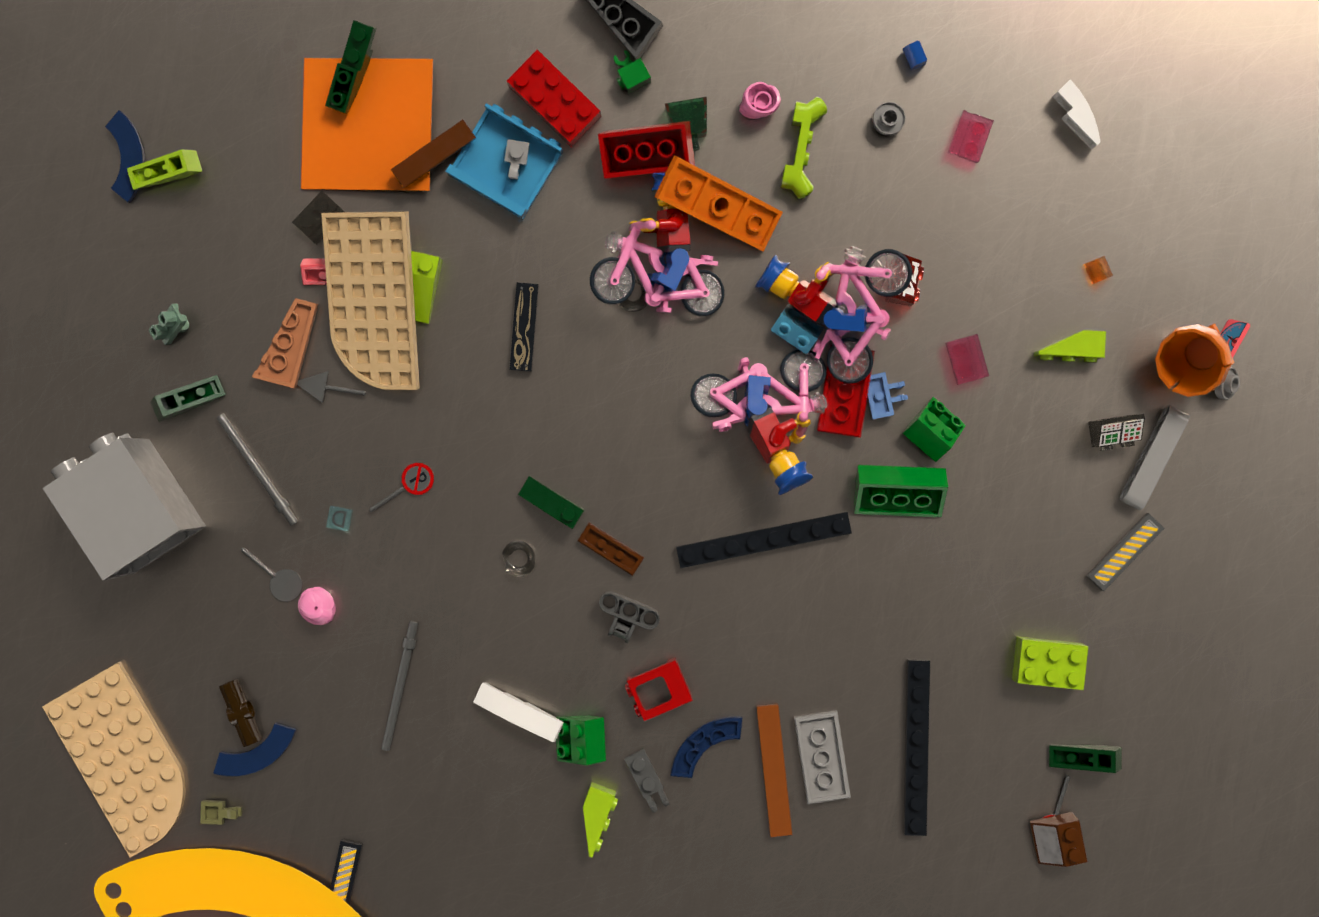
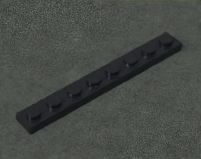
M842 512L676 546L680 568L851 534L852 531L848 512Z
M907 659L903 833L910 836H927L930 660Z

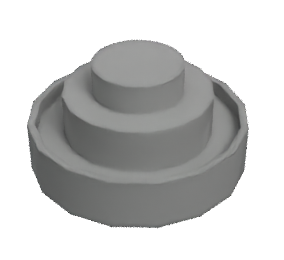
M886 102L877 107L872 121L879 133L890 136L898 133L903 128L906 116L900 105L894 102Z
M1230 367L1225 382L1214 389L1218 398L1229 400L1239 389L1240 379L1235 368Z

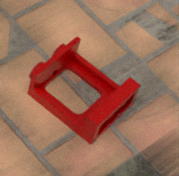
M675 657L663 665L635 677L627 678L626 691L629 697H634L636 702L633 705L638 717L642 716L644 721L693 701ZM657 677H663L672 696L671 699L651 709H644L636 687Z

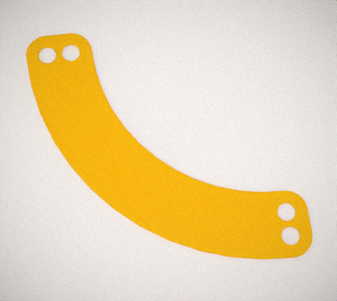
M198 848L156 853L130 861L104 873L98 878L94 886L95 898L105 917H120L116 912V907L121 902H126L131 906L132 912L129 917H160L188 910L228 911L250 917H361L332 890L294 867L267 857L236 850ZM117 883L121 887V895L118 898L113 899L106 894L108 884Z

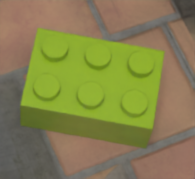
M1016 636L1012 680L1020 684L1084 690L1088 646L1075 642Z

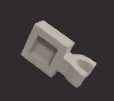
M507 140L504 161L511 163L508 174L509 179L518 180L520 165L527 166L530 143Z

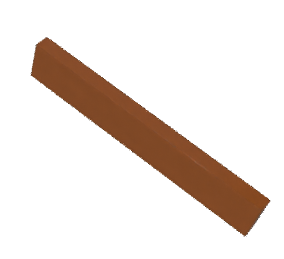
M778 703L757 705L770 837L792 835Z

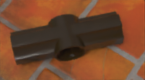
M235 679L220 685L219 688L227 706L226 714L232 726H235L243 747L261 741L263 738L254 719V707L246 699L239 680Z

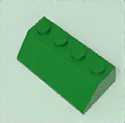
M858 465L855 479L854 514L942 517L948 491L946 468Z

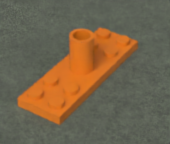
M677 156L673 157L654 196L763 252L783 213Z

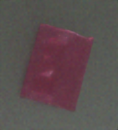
M963 110L948 153L978 163L994 120Z
M978 334L945 343L957 385L989 376Z

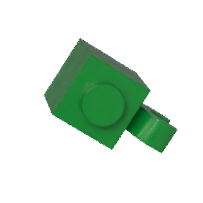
M624 50V55L626 56L624 61H619L618 57L614 56L615 64L621 67L617 70L618 78H616V81L621 90L625 89L627 94H630L651 83V76L641 58L632 62L629 52Z

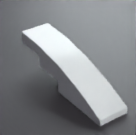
M482 682L473 701L475 704L551 742L556 741L564 724L563 721L529 702H523L488 683Z

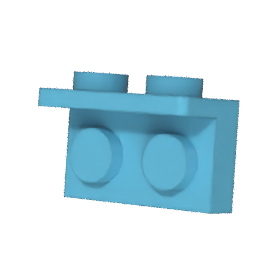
M787 304L771 328V331L807 354L819 338L824 327L790 304Z

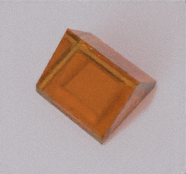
M1105 255L1084 264L1092 284L1113 276Z

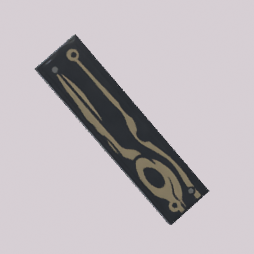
M516 283L510 370L532 372L539 284Z

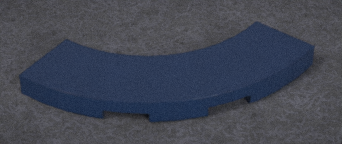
M118 110L105 126L116 139L121 156L119 174L111 189L125 201L131 203L139 189L133 190L127 168L144 163L145 153L134 124L122 111Z
M731 716L715 719L693 731L677 751L670 776L692 778L698 760L709 747L726 740H740L742 717Z
M275 723L269 736L258 747L241 753L221 751L213 774L243 776L264 769L285 752L293 740L297 729Z

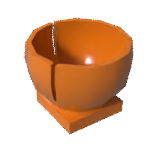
M1215 323L1207 327L1198 324L1176 328L1162 340L1155 358L1158 376L1168 389L1179 383L1172 391L1187 397L1205 395L1212 392L1225 382L1231 365L1235 363L1231 356L1229 343L1222 337Z

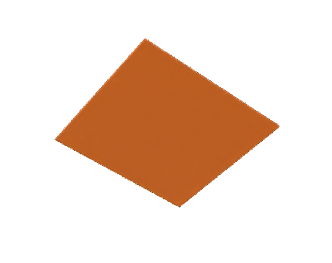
M304 58L301 189L430 191V171L406 188H403L391 169L431 142L433 59L371 58L362 84L347 113H343L325 106L337 63H341L342 58Z

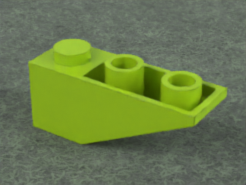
M1079 331L1034 352L1033 356H1040V360H1054V357H1062V361L1074 362L1076 358H1084V362L1097 363V359L1105 358L1106 331Z
M591 782L583 804L589 857H593L594 852H599L603 842L599 838L602 831H607L611 820L607 818L610 810H615L618 799L615 798L616 791Z

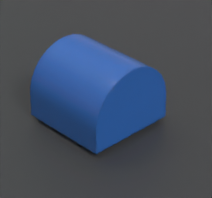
M917 40L902 49L911 70L926 65L927 58L920 41Z

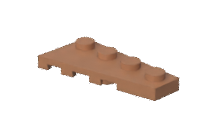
M295 298L282 321L278 333L272 339L268 351L262 357L258 369L252 375L253 378L296 389L318 304Z

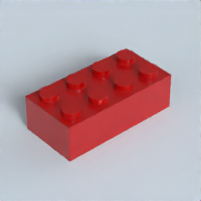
M538 49L507 80L509 88L571 148L602 117L601 111Z
M690 121L610 130L598 134L604 179L666 172L674 156L695 166Z

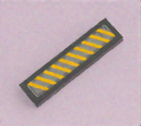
M1146 513L1086 576L1102 591H1105L1165 528L1149 513Z

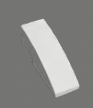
M1070 79L1052 97L1067 111L1061 119L1090 149H1093L1100 143L1098 127L1088 102Z

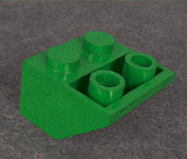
M932 397L909 423L903 434L932 460L937 462L953 447L966 425L959 417L950 412L943 403Z
M590 715L556 717L564 722L556 739L557 761L586 766L606 761L604 717Z

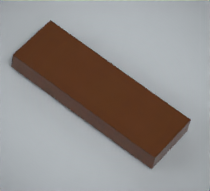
M590 522L578 539V542L632 576L644 559L642 555Z

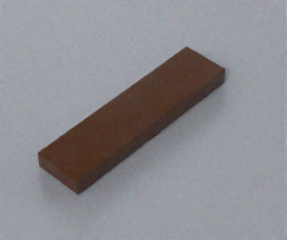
M462 119L393 167L391 171L403 188H406L471 143L476 137Z

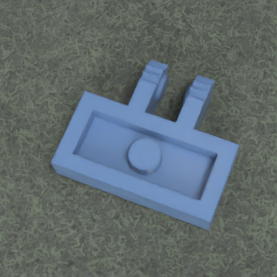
M886 372L871 375L868 403L872 420L893 416L892 403L908 400V396L904 394L892 398L890 396L889 389L903 388L905 386L904 381L888 384Z

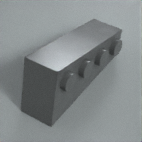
M587 0L636 60L643 56L663 27L662 21L633 0Z

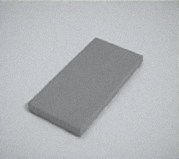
M837 710L794 717L807 804L851 798Z

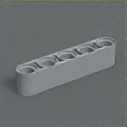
M1170 405L1164 409L1120 495V501L1138 510H1142L1145 507L1188 424L1190 415Z

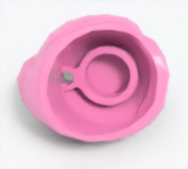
M764 82L751 84L743 93L742 102L739 106L740 113L750 119H759L771 115L778 109L781 103L779 90Z
M314 587L305 590L301 594L298 601V610L303 619L314 625H325L333 620L336 614V606L329 592L321 587Z

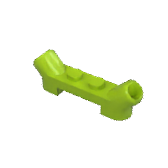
M815 97L807 104L795 103L791 126H797L800 129L794 164H785L781 188L791 189L798 199L805 198L814 189L802 170L803 165L807 166L809 160V153L806 152L807 144H811L813 137L810 125L827 114V106L819 97Z

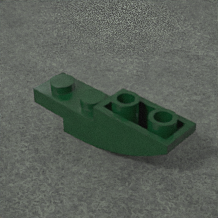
M353 20L342 61L337 63L325 106L343 113L348 112L368 68L373 53L371 46L377 28Z

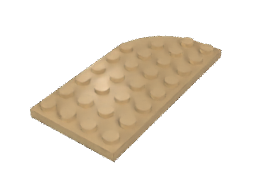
M409 212L321 213L330 335L335 351L351 373L371 386L385 390L419 389Z
M118 662L42 706L128 856L131 858L160 841L174 827L184 805L186 787L184 772L178 759L121 662Z

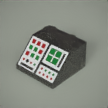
M1134 414L1089 421L1092 447H1099L1100 451L1113 449L1115 444H1121V448L1135 446L1134 441L1142 440L1145 415Z

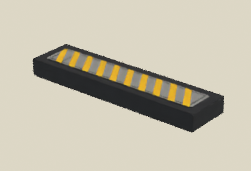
M342 839L338 849L330 890L350 905L363 844Z

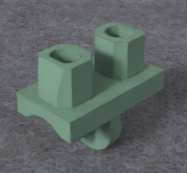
M177 303L171 304L167 311L160 312L158 315L159 323L149 328L153 340L162 339L164 345H171L179 332H185L189 328L187 316L179 313Z

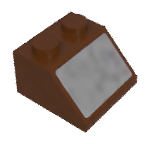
M1073 812L1029 821L1038 864L1068 867L1087 862L1080 821Z

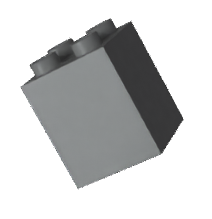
M109 433L95 440L89 445L94 455L81 462H78L74 457L60 463L51 470L55 480L42 488L103 581L136 573L206 527L150 439L131 438L129 433L117 438L114 433Z

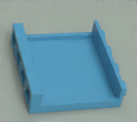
M486 103V110L473 130L476 139L462 148L453 165L450 164L446 173L519 218L524 219L562 156L563 150L560 147L561 144L550 137L547 140L541 136L542 132L531 126L529 129L522 125L523 121L518 117L512 115L510 118L504 114L505 110L498 105L493 104L490 106ZM508 139L530 143L527 166L520 165L518 180L509 179L508 174L511 163L504 161Z

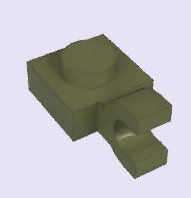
M203 800L201 802L200 824L222 825L225 823V818L238 819V816H242V807L225 808L226 801Z

